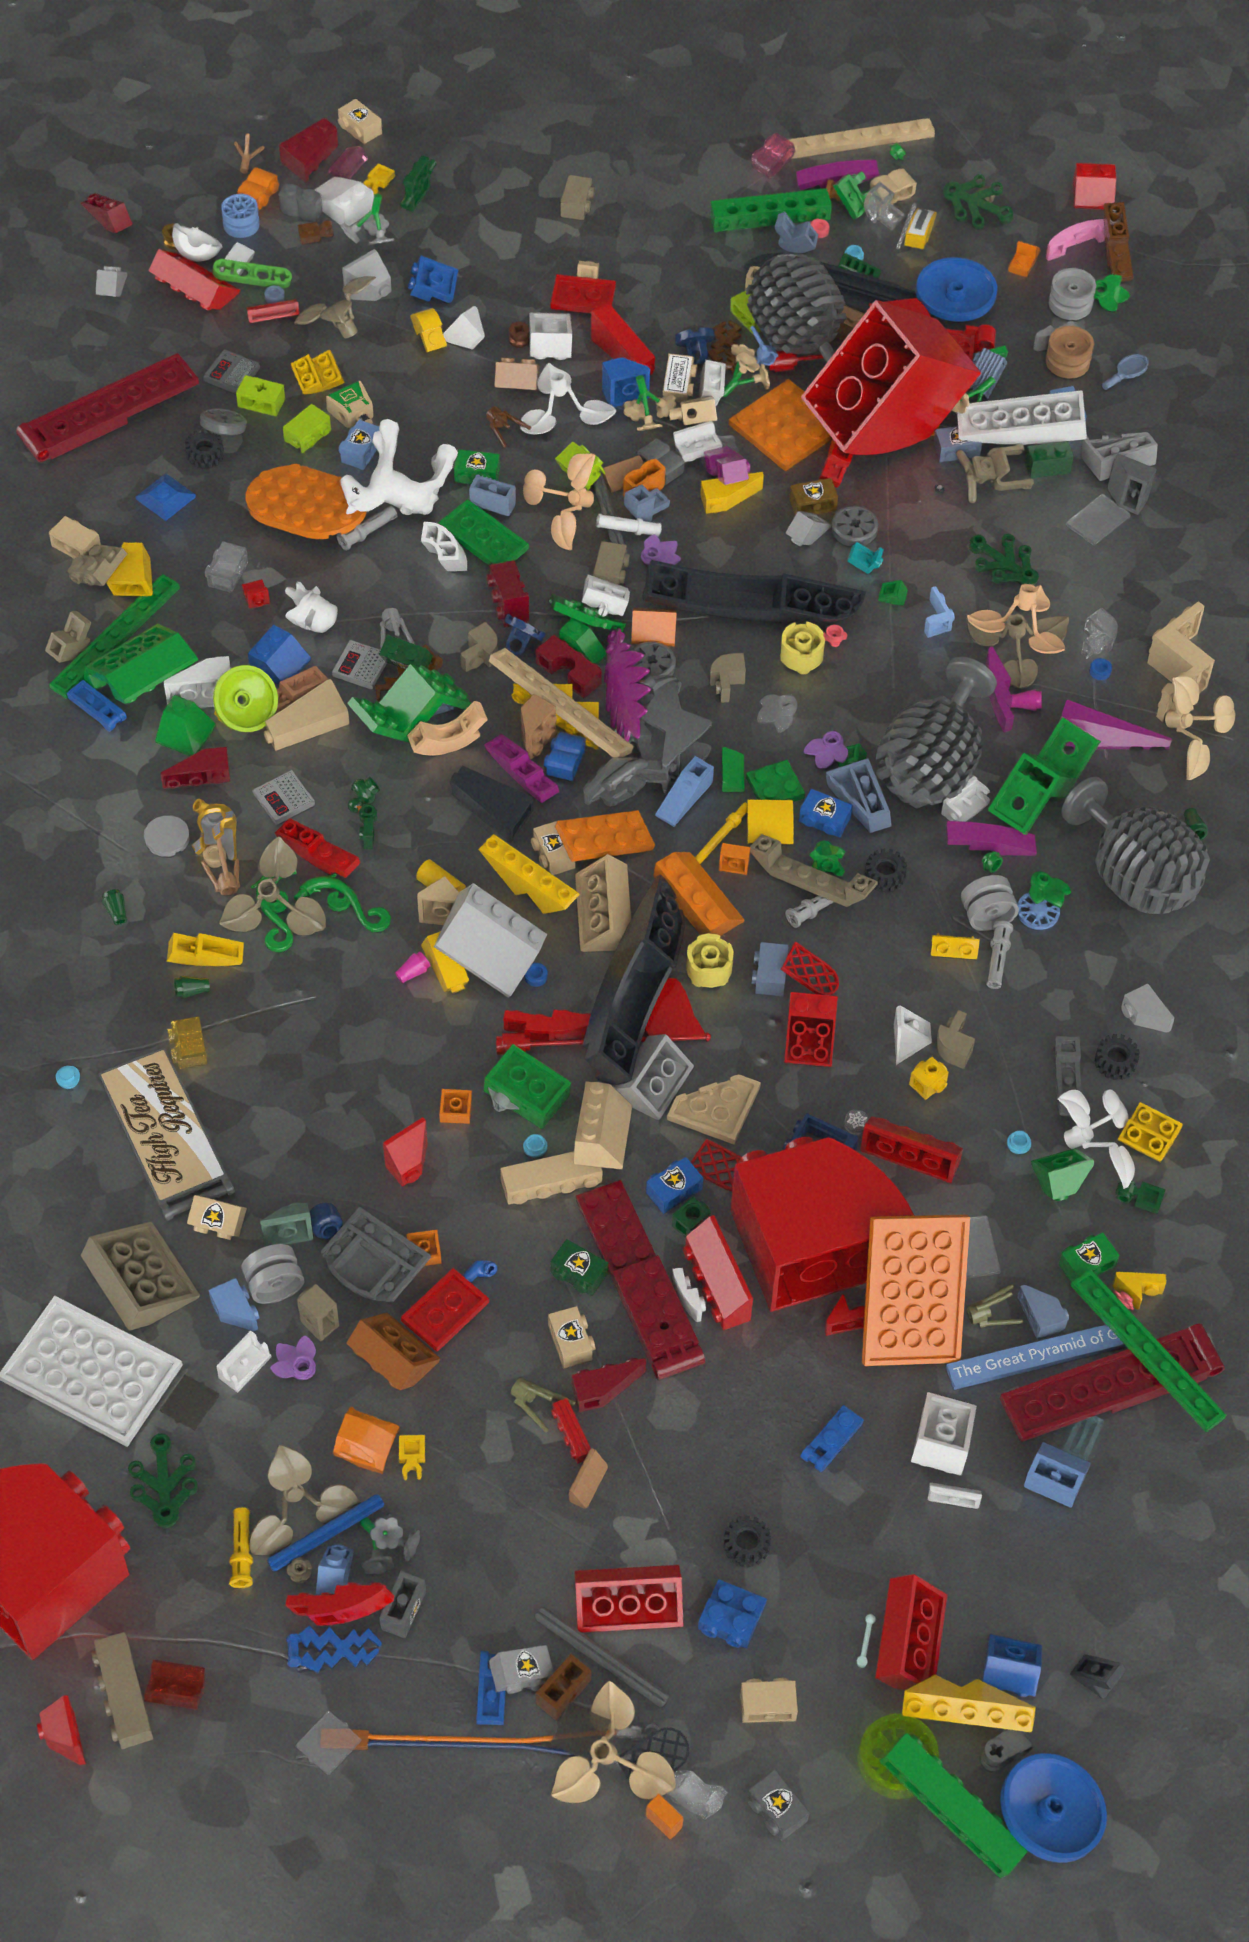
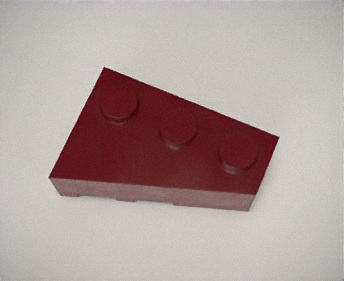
M322 118L279 144L281 163L306 183L309 180V175L313 171L316 172L319 168L321 161L326 160L338 146L337 127L326 118Z
M514 560L489 565V574H486L488 587L493 589L491 591L492 601L497 603L498 606L496 607L498 620L502 619L504 628L511 627L504 622L507 614L529 623V594L523 591L525 585L523 581H520V573Z

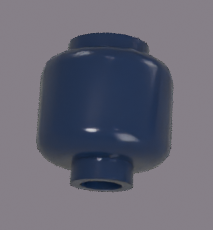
M319 1203L309 1211L312 1232L318 1238L331 1239L343 1226V1220L336 1206L331 1203Z

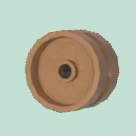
M1062 326L1056 329L1049 339L1045 360L1048 369L1053 374L1067 379L1084 375L1089 370L1094 347L1093 337L1081 327Z

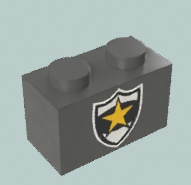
M400 1571L391 1591L395 1596L394 1601L384 1607L380 1616L381 1630L406 1639L426 1594L425 1580Z
M776 1770L749 1789L748 1803L756 1814L761 1813L766 1820L765 1825L773 1836L778 1835L781 1840H784L808 1822L809 1812Z

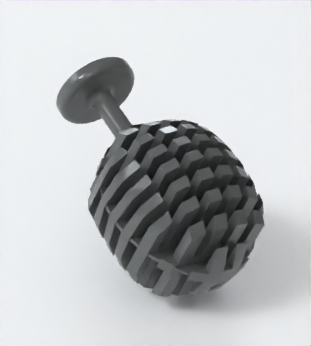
M781 254L767 260L754 274L757 276L752 280V284L746 288V295H750L747 306L750 313H752L754 321L767 341L771 343L772 348L778 351L783 350L787 354H810L819 351L827 363L835 353L830 343L838 333L833 332H836L840 328V324L846 320V313L838 314L842 313L843 305H845L839 288L835 285L833 278L828 274L824 265H821L820 260L815 257L808 258L805 254Z
M956 657L948 663L946 667L947 679L957 689L951 701L944 696H940L933 700L922 699L901 709L891 721V725L887 728L885 735L880 741V746L877 747L876 760L882 758V760L878 763L879 769H877L876 774L881 780L887 778L888 780L885 781L887 789L896 794L902 802L908 803L916 809L927 804L936 805L942 803L946 798L951 799L961 794L962 789L966 787L969 778L973 775L974 769L979 763V758H981L983 745L977 746V744L981 742L980 735H982V730L978 724L975 726L971 725L974 724V719L962 707L968 696L974 698L990 696L996 689L997 681L990 669L974 659Z
M1091 777L1079 783L1065 799L1062 807V817L1072 825H1080L1094 818L1105 828L1100 838L1099 851L1095 863L1098 874L1101 878L1103 877L1106 885L1129 906L1148 914H1165L1190 905L1203 887L1206 869L1210 861L1207 847L1201 842L1199 836L1183 820L1160 808L1139 807L1113 817L1102 808L1108 794L1106 783L1099 777Z

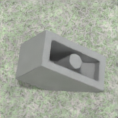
M798 511L786 534L792 537L790 540L796 545H811L830 529L831 524L816 514Z
M1149 984L1124 995L1121 1006L1122 1012L1126 1018H1130L1134 1025L1166 1033L1171 1031L1175 1018Z

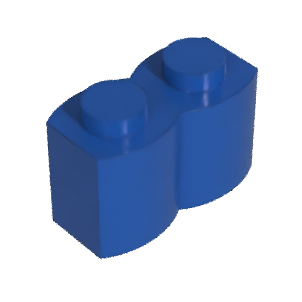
M560 732L557 738L554 737L551 743L550 755L547 754L544 760L547 775L573 781L586 749V738Z

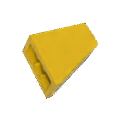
M123 543L121 548L125 550L127 555L107 580L108 587L114 596H152L149 554L142 543Z
M440 932L429 935L421 946L444 992L451 990L452 993H456L465 989L464 985L469 981L465 968L434 947Z

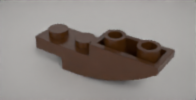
M1124 202L1104 203V236L1108 268H1110L1111 275L1122 276L1121 281H1132L1133 271L1128 245L1129 231Z

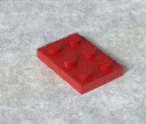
M556 274L551 309L591 313L592 310L605 302L612 306L616 281Z
M452 1268L401 1316V1322L438 1352L489 1303V1298Z

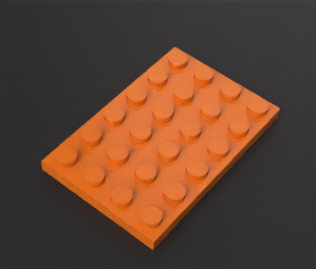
M967 1214L871 1217L862 1364L864 1366L937 1364L961 1361L970 1217Z

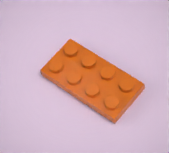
M639 810L557 821L555 826L571 862L602 858L607 854L617 856L653 851L655 843Z

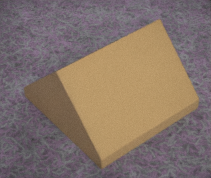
M445 876L418 893L419 923L445 924L459 894Z

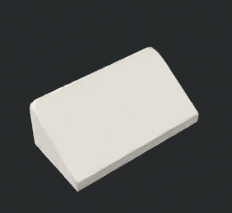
M930 1483L929 1501L979 1509L982 1498L981 1491Z

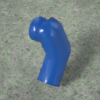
M475 1261L462 1276L469 1282H472L476 1277L493 1276L498 1268L496 1263L492 1261Z

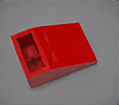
M790 993L784 1063L832 1067L838 996Z

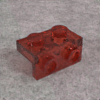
M153 1660L151 1664V1677L144 1694V1702L197 1710L205 1688V1668Z

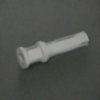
M390 505L357 525L352 531L342 535L338 533L337 540L344 550H349L351 545L358 541H364L366 535L397 518V512Z
M819 895L811 900L804 899L799 906L786 910V918L791 926L798 928L803 921L808 918H815L818 911L832 904L833 901Z
M996 921L993 923L994 936L990 941L992 956L987 986L992 989H998L1002 986L1005 956L1011 947L1009 938L1013 932V925L1007 921Z

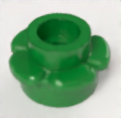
M898 142L890 145V154L896 160L899 158L903 160L907 153Z
M996 851L988 852L982 859L983 869L994 873L1002 865L1003 858Z

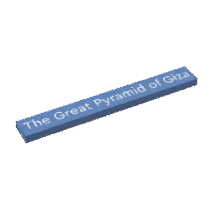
M1102 1325L949 1363L946 1365V1370L952 1387L956 1390L1127 1346L1107 1325Z

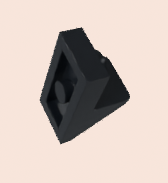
M1084 1654L1070 1675L1094 1694L1104 1699L1119 1682L1126 1669L1120 1662Z

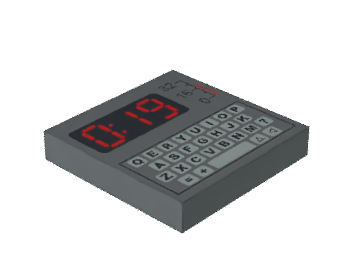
M223 350L203 378L207 383L236 394L244 376L254 377L260 369V363Z

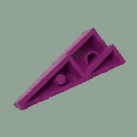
M1066 700L1061 718L1068 719L1099 739L1101 742L1097 749L1143 747V749L1150 750L1151 747H1165V750H1169L1172 738L1070 700ZM1068 742L1065 745L1073 746V749H1075V745L1073 742Z

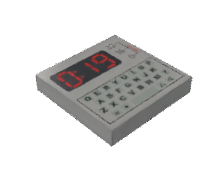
M350 640L335 665L332 676L373 689L387 663L379 656V649Z
M292 770L253 789V795L275 825L315 806L314 799Z

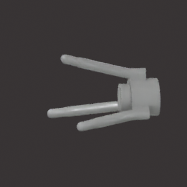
M395 608L384 610L382 612L383 621L380 622V649L385 641L386 629L394 631L395 635L399 636V627H401L408 642L415 644L404 624L403 618H400L398 610Z

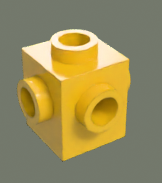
M931 1057L927 1061H921L916 1065L914 1071L911 1072L909 1085L926 1100L935 1092L940 1093L945 1089L949 1072L943 1063L937 1062Z

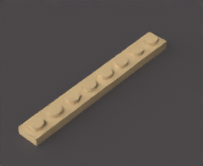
M930 118L782 140L780 141V148L784 159L788 160L934 137L935 131Z
M504 648L491 654L489 659L491 664L523 687L529 694H536L556 706V714L593 741L594 744L606 751L611 757L623 758L632 753L634 747L632 744L625 741L624 738L508 649Z

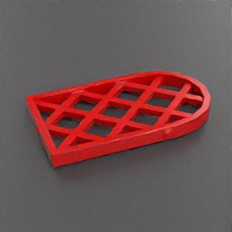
M793 943L780 970L815 994L833 995L839 987V978L835 970L799 943ZM795 949L797 954L791 955ZM808 956L810 964H804L802 957ZM792 958H798L800 965H795ZM788 960L790 961L791 966H786ZM815 966H821L823 973H817ZM806 967H812L814 974H808ZM796 968H802L804 975H798ZM832 975L835 982L831 983L828 976ZM825 976L827 983L821 984L819 977ZM815 977L817 984L812 985L810 978ZM828 986L830 992H824L823 987Z
M706 1138L691 1163L695 1168L701 1167L702 1172H698L704 1179L732 1192L733 1178L731 1171H734V1167L729 1168L727 1162L736 1160V1163H738L741 1156ZM710 1145L715 1147L716 1150H711ZM705 1146H707L708 1151L702 1152ZM721 1152L723 1159L714 1161L713 1154ZM725 1153L732 1157L726 1158ZM710 1155L711 1161L703 1163L701 1156ZM698 1158L700 1164L693 1165ZM724 1162L726 1169L718 1171L716 1164ZM713 1165L714 1172L706 1173L704 1166ZM727 1173L729 1179L721 1181L719 1174ZM716 1175L717 1180L711 1178L710 1176Z

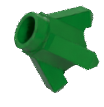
M820 841L815 845L814 851L809 854L814 860L812 867L822 872H833L836 876H842L845 870L838 859H842L846 851L841 847L832 845L829 841Z

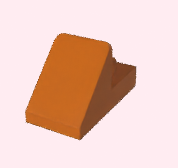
M1018 241L1016 254L1009 265L1008 272L1028 277L1041 248Z

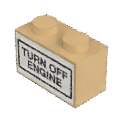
M669 354L663 386V397L674 395L675 402L687 401L689 396H693L694 384L691 383V379L696 377L697 365H694V358L692 356Z

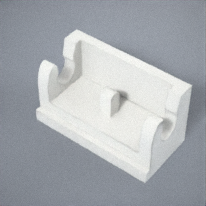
M705 360L700 374L699 398L713 396L715 406L718 405L720 397L724 395L726 364Z
M973 776L968 780L961 794L951 799L946 798L943 800L941 814L950 821L968 822L990 804V799L987 797L990 791L977 780V777Z
M250 1330L216 1366L219 1379L238 1393L271 1358L267 1344L265 1342L260 1344L256 1334Z

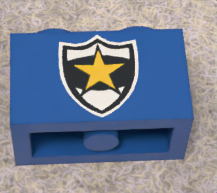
M811 789L800 808L799 822L808 827L824 831L828 835L840 838L851 819L853 805Z
M685 1157L680 1161L672 1162L661 1173H655L650 1176L646 1184V1194L659 1210L665 1214L703 1189V1176Z

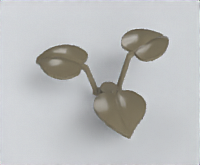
M363 276L350 281L342 290L343 293H346V300L340 301L328 308L323 303L314 304L300 313L294 322L295 325L308 324L321 317L324 320L332 321L334 326L338 327L343 338L352 337L358 330L353 322L354 316L352 314L350 297L352 294H357L364 290L376 277Z
M1013 614L1009 616L1008 623L1005 624L1003 631L989 633L977 629L967 619L970 636L981 646L996 645L999 642V637H1005L1007 632L1013 639H1016L1017 660H1010L1004 664L1011 677V686L1025 688L1035 681L1038 675L1037 664L1032 659L1021 660L1020 639L1025 635L1026 630L1031 637L1034 636L1033 624L1029 627L1023 615ZM1055 616L1040 619L1037 621V631L1039 634L1043 632L1052 633L1063 641L1067 634L1069 617Z
M277 837L266 847L260 858V871L264 877L269 879L259 883L258 892L260 895L257 896V903L255 904L254 899L249 895L239 894L234 896L226 904L219 924L235 932H248L255 929L262 920V915L257 908L261 906L263 899L267 902H273L278 899L292 910L287 916V925L297 935L306 936L324 930L326 927V916L322 907L312 898L301 897L296 901L294 907L279 895V888L274 882L278 881L279 877L287 878L291 876L296 870L298 862L294 851L281 837Z
M278 1445L268 1469V1480L272 1487L281 1490L284 1495L281 1498L282 1518L280 1520L276 1515L270 1514L258 1521L250 1537V1551L254 1555H274L291 1544L293 1539L292 1528L284 1524L287 1521L288 1502H298L305 1496L314 1505L319 1506L316 1511V1517L324 1524L361 1502L349 1487L342 1484H334L325 1488L320 1495V1501L316 1500L302 1486L311 1477L312 1468L309 1461L298 1451L284 1445Z

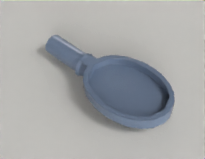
M1132 354L1124 357L1117 365V374H1114V376L1102 383L1103 389L1108 390L1124 378H1134L1143 374L1148 368V358L1141 354Z

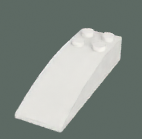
M1083 390L969 403L965 413L961 414L957 411L960 440L1026 445L1087 439Z

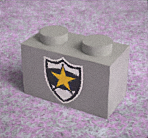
M547 1645L499 1652L489 1660L496 1692L507 1691V1694H513L523 1690L525 1687L537 1690L554 1673Z

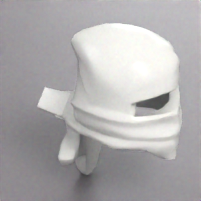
M297 582L296 589L287 587L285 590L286 594L293 599L297 606L285 615L289 621L301 628L318 633L326 632L333 626L337 618L338 608L320 596L321 592L317 586L312 590H306L301 582Z

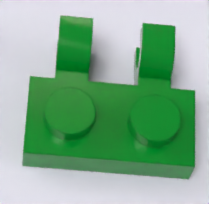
M863 171L857 175L847 174L833 185L852 219L860 217L870 208L867 202L876 195L873 188H870L867 192L865 190L860 192L857 185L866 178Z

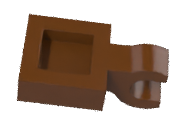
M331 220L323 221L319 226L317 222L298 225L301 245L320 242V237H331L334 235Z

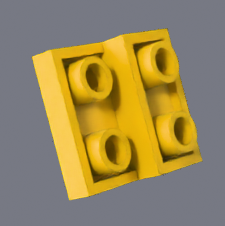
M330 350L312 359L308 354L291 363L304 395L323 392L345 383Z
M747 800V844H753L763 834L781 841V845H793V800Z
M1140 1102L1118 1137V1141L1161 1163L1182 1129L1183 1124Z

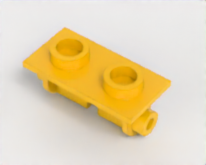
M937 933V935H932L931 956L977 959L980 939H975L974 936L953 937Z

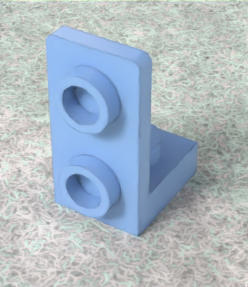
M936 586L931 587L930 602L937 614L926 618L924 632L927 638L951 631L952 623L955 619L952 609L946 605L943 593H940Z

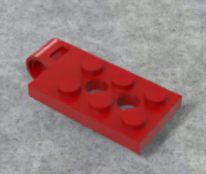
M966 325L965 331L946 329L971 361H973V353L981 352L983 348L987 350L995 348L996 330L990 325H981L979 327Z

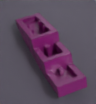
M876 160L833 162L796 172L800 190L820 185L821 189H825L829 179L838 182L847 174L857 175L861 171L866 176L862 182L880 176Z
M992 646L988 648L986 667L994 674L997 686L989 698L1003 732L1012 730L1014 715L1010 710L1013 699L1009 692L1011 677Z
M503 734L484 744L485 749L497 763L539 802L543 803L559 792L558 785L544 776L543 769L529 759L528 752Z
M947 821V845H969V850H990L991 853L996 851L1000 855L1036 856L1037 854L1035 834L1027 833V835H1024L1017 829L994 824Z

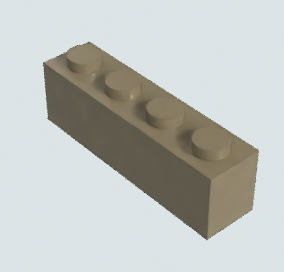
M122 1632L94 1641L96 1651H92L91 1654L95 1668L99 1666L101 1668L102 1675L97 1676L101 1692H107L108 1700L103 1702L107 1717L113 1716L114 1725L110 1726L113 1741L119 1740L121 1748L124 1749L153 1740L126 1633Z

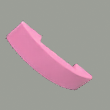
M1104 219L1081 222L1058 233L1048 244L1047 261L1065 255L1067 247L1093 238H1096L1099 243L1105 241Z

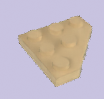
M738 1074L730 1077L728 1081L719 1084L717 1082L709 1084L691 1094L686 1095L684 1093L678 1095L667 1115V1120L735 1144L760 1089L761 1082Z

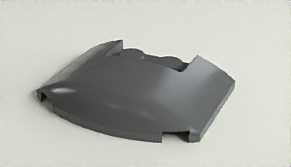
M361 1207L355 1211L321 1250L322 1256L326 1257L329 1270L346 1288L365 1298L393 1302L431 1259L429 1253Z

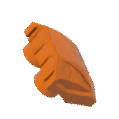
M350 1407L344 1416L337 1434L333 1450L334 1456L349 1461L360 1468L383 1474L389 1452L397 1433H399L400 1426Z

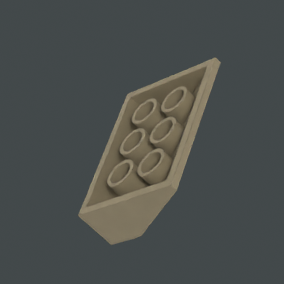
M152 1221L90 1236L81 1254L82 1259L129 1331L151 1325L200 1297V1294Z

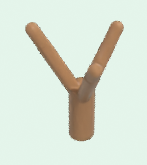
M249 133L246 134L244 152L238 142H234L242 157L240 168L242 173L248 172L250 159L265 148L261 146L249 154Z

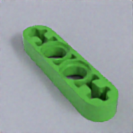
M219 259L213 265V275L217 279L265 287L280 286L286 289L290 286L292 280L291 272L280 267ZM220 267H224V272H220ZM245 269L248 274L240 276L237 270ZM265 272L268 277L260 279L257 273ZM280 276H284L285 281H281Z

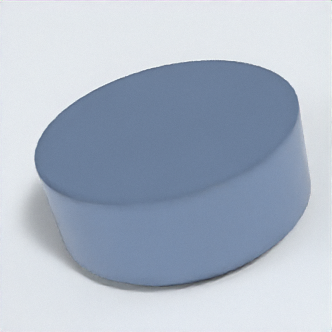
M270 286L264 291L265 301L268 304L285 300L284 290L280 286Z

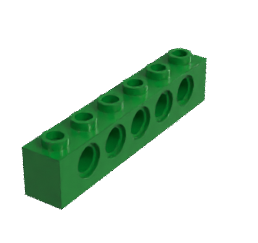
M825 188L713 200L710 206V217L714 232L775 226L778 214L786 212L793 224L812 222L815 219L830 220L832 204L828 190Z

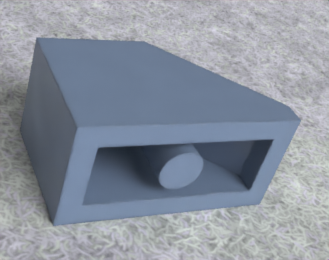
M1027 1285L1020 1286L1017 1298L1037 1340L1065 1331L1069 1315L1065 1306H1061L1058 1298Z

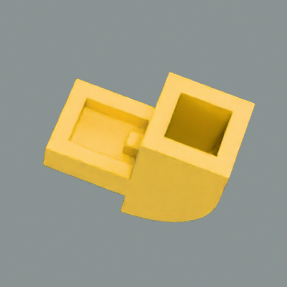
M434 308L410 315L416 335H421L426 353L447 346L441 329V320Z

